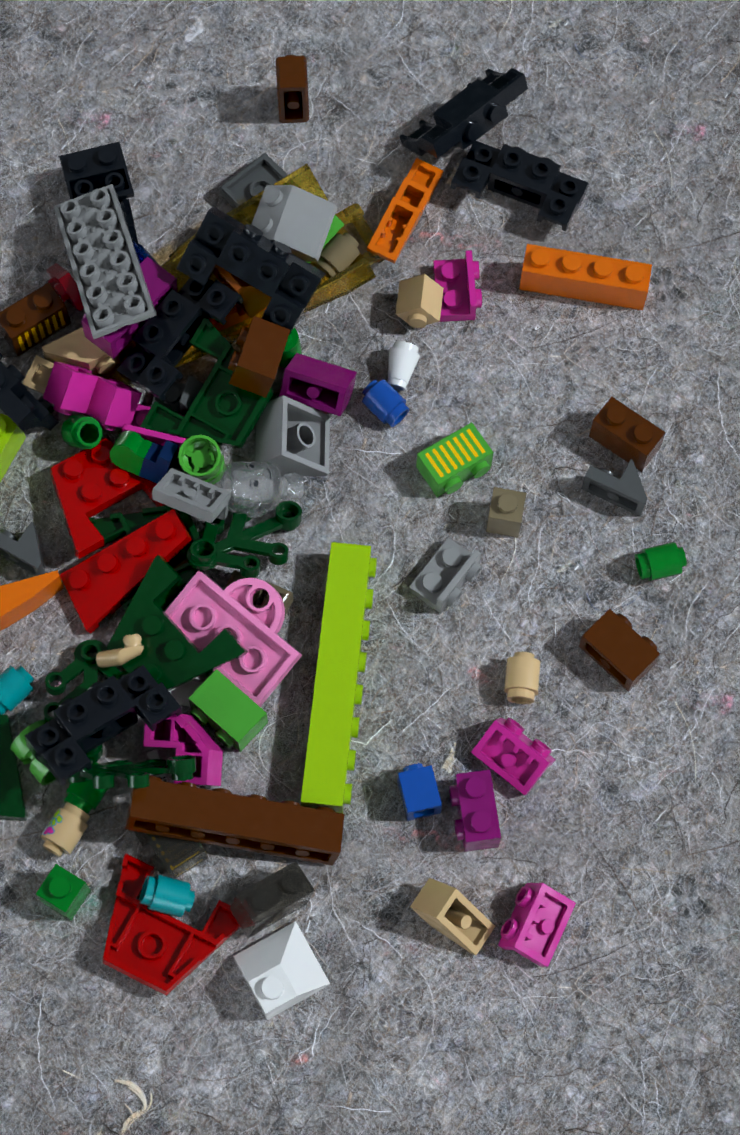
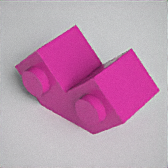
M55 361L43 398L54 404L53 409L65 415H72L73 411L86 413L96 419L103 429L115 431L116 427L123 428L124 424H132L142 393L113 378L107 380L93 375L92 371L86 368Z
M173 714L156 725L157 729L154 731L145 723L143 747L176 749L175 756L192 755L196 757V772L193 773V779L174 781V783L190 782L195 785L221 786L223 751L193 715L180 714L177 716Z

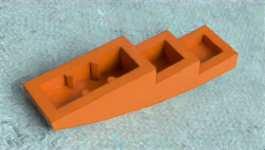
M418 158L415 159L407 177L404 178L395 197L393 196L367 246V251L395 264L443 176V170Z
M58 570L0 586V631L38 609L64 588Z

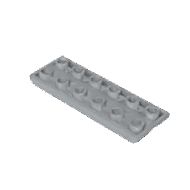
M113 184L55 205L54 210L93 338L97 339L115 332L126 325L135 324L156 316L155 308Z

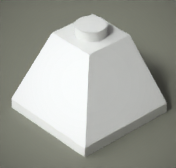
M296 921L233 956L267 1020L330 985Z

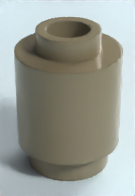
M345 232L343 235L336 233L322 249L318 262H314V266L326 273L325 277L333 280L336 276L340 277L359 256L358 241L349 233Z

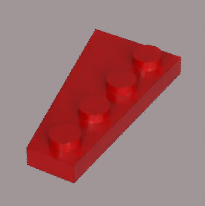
M175 509L170 510L60 574L87 632L93 633L100 626L98 624L109 613L113 614L129 594L134 590H138L157 555L162 556L169 562L192 540L179 513Z

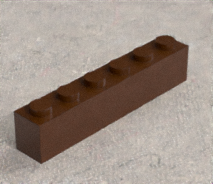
M149 776V787L132 788L125 830L331 866L334 865L341 852L344 814L337 813L329 807H303L298 802L289 800L275 802L256 794L247 796L232 794L231 791L223 788L208 790L197 788L195 784L190 782H179L177 784L164 782L156 776Z

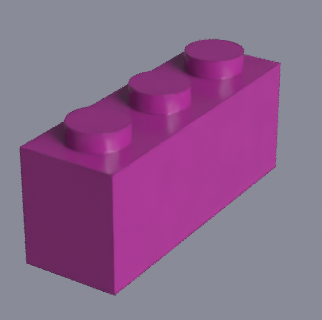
M147 256L140 263L156 310L159 301L166 297L172 289L178 293L177 278ZM85 313L82 320L84 337L114 359L132 341L140 325L148 319L126 325L115 332L94 339Z

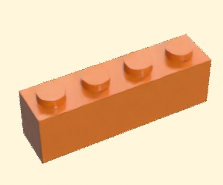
M527 244L519 290L643 310L649 289L652 264Z

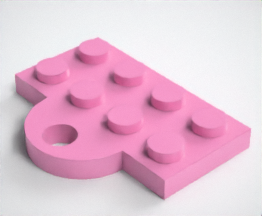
M198 570L165 611L200 652L224 629H228L248 653L223 664L217 670L259 707L263 705L302 656L300 652L277 634L283 625L285 617L282 597L273 586L257 578L239 579L231 583L224 590L206 574ZM259 590H266L269 594V602L263 608H256L253 604V596Z

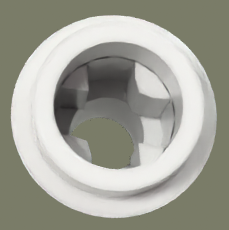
M395 341L393 347L389 349L387 380L397 391L406 390V386L420 358L418 354L419 348L405 341Z

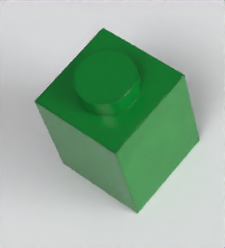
M55 864L36 895L43 904L72 920L91 890L85 881Z

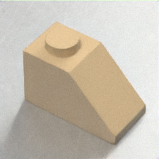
M83 327L42 346L46 360L52 363L56 361L80 366L91 370L93 375L106 374L120 363L119 355L112 359L84 337Z
M432 878L427 880L410 906L431 927L476 956L496 927L456 888Z

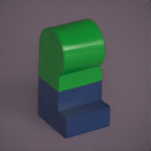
M129 430L120 433L110 450V458L119 468L157 484L172 468L179 445L166 440L164 446H161L149 440H144L140 434Z

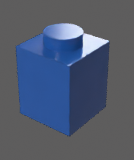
M418 763L404 767L403 772L398 773L397 783L407 821L440 814L442 803L432 765L423 767V764Z

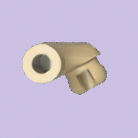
M139 634L125 635L123 637L124 648L97 653V665L100 668L121 666L141 655L144 649V645L141 644L142 637Z

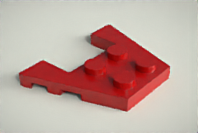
M106 438L101 440L96 447L84 449L50 467L52 482L78 559L104 546V537L89 520L90 517L141 489L152 500V491L157 485L152 481L116 466L110 458V450L114 443ZM152 500L157 507L165 506V504Z
M125 854L113 915L111 916L103 964L167 996L245 924L248 914L219 900L203 930L199 931L165 913L147 909L148 905L140 904L138 899L140 898L145 878L154 874V867Z

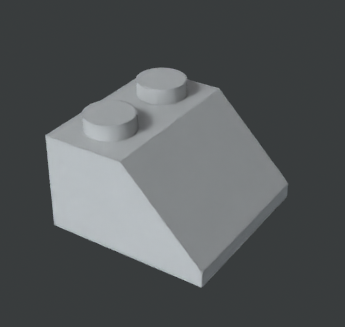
M266 185L251 225L260 229L263 232V236L272 242L278 241L287 245L291 249V253L302 260L318 262L337 206L294 185Z
M284 395L269 401L256 423L255 467L268 471L267 468H269L271 473L278 476L329 475L330 415Z

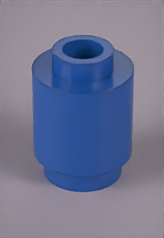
M385 379L379 382L373 380L362 392L364 395L362 403L383 424L388 423L391 427L396 426L405 418L410 410L405 405L406 400Z

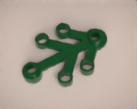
M238 501L233 505V519L227 538L215 543L217 535L224 531L225 519L216 518L212 523L205 521L203 537L191 544L187 550V561L193 568L199 570H209L217 565L240 569L241 575L246 578H254L259 575L260 560L253 555L240 557L227 554L228 552L237 550L268 556L272 564L283 565L288 560L289 552L285 544L280 542L271 544L255 540L279 529L284 531L295 530L301 523L302 509L296 502H281L276 507L275 517L244 530L246 522L252 519L253 506L248 501Z
M97 640L81 642L75 649V660L61 672H52L46 676V691L51 695L57 696L66 690V684L84 671V680L78 687L59 703L51 702L45 706L43 711L45 722L55 718L50 717L48 714L57 709L63 701L81 695L97 682L98 671L107 679L114 676L117 680L129 674V672H120L115 666L100 668L96 663V655L93 657L85 655L89 652L98 653L106 651L107 648L102 642ZM60 681L61 685L53 687L50 683ZM101 744L86 753L87 757L92 758V763L97 762L101 758L103 746Z
M192 755L172 756L167 758V763L165 759H152L133 763L132 760H116L92 764L90 770L82 769L69 777L68 782L80 783L92 779L93 788L107 789L115 787L114 776L128 779L129 788H145L150 786L149 775L165 773L172 774V780L186 781L193 779V773L196 772V757Z

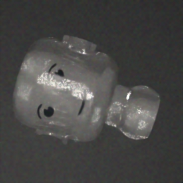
M236 461L228 464L223 470L220 488L231 492L228 511L247 514L250 518H258L265 513L274 511L281 499L293 502L301 500L304 494V481L302 476L296 472H288L281 476L279 468L272 462Z

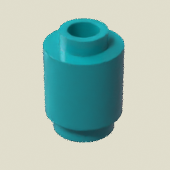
M10 665L0 674L1 715L7 710L11 712L34 690L30 684L35 679L21 665L17 669Z
M158 874L155 877L147 876L142 886L140 904L148 905L147 909L182 917L185 911H191L195 899V891L190 890L191 885L189 882Z

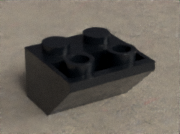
M120 141L59 156L70 199L113 184L119 200L134 197Z

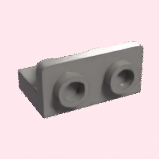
M171 468L153 488L152 500L212 523L216 518L224 520L227 517L231 492Z
M448 537L409 586V592L440 614L447 606L452 608L463 593L460 590L467 580L473 582L482 569L480 565L481 552L475 550L471 553Z

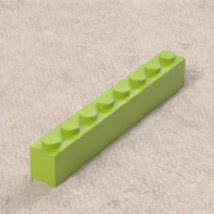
M331 542L301 794V806L329 807L337 813H343L344 804L351 805L353 784L346 783L347 772L354 771L356 750H350L351 737L358 738L360 717H354L355 705L362 704L363 685L357 684L358 672L365 673L367 652H361L362 640H369L370 621L364 620L365 609H372L374 589H368L369 577L375 578L377 558H371V546Z

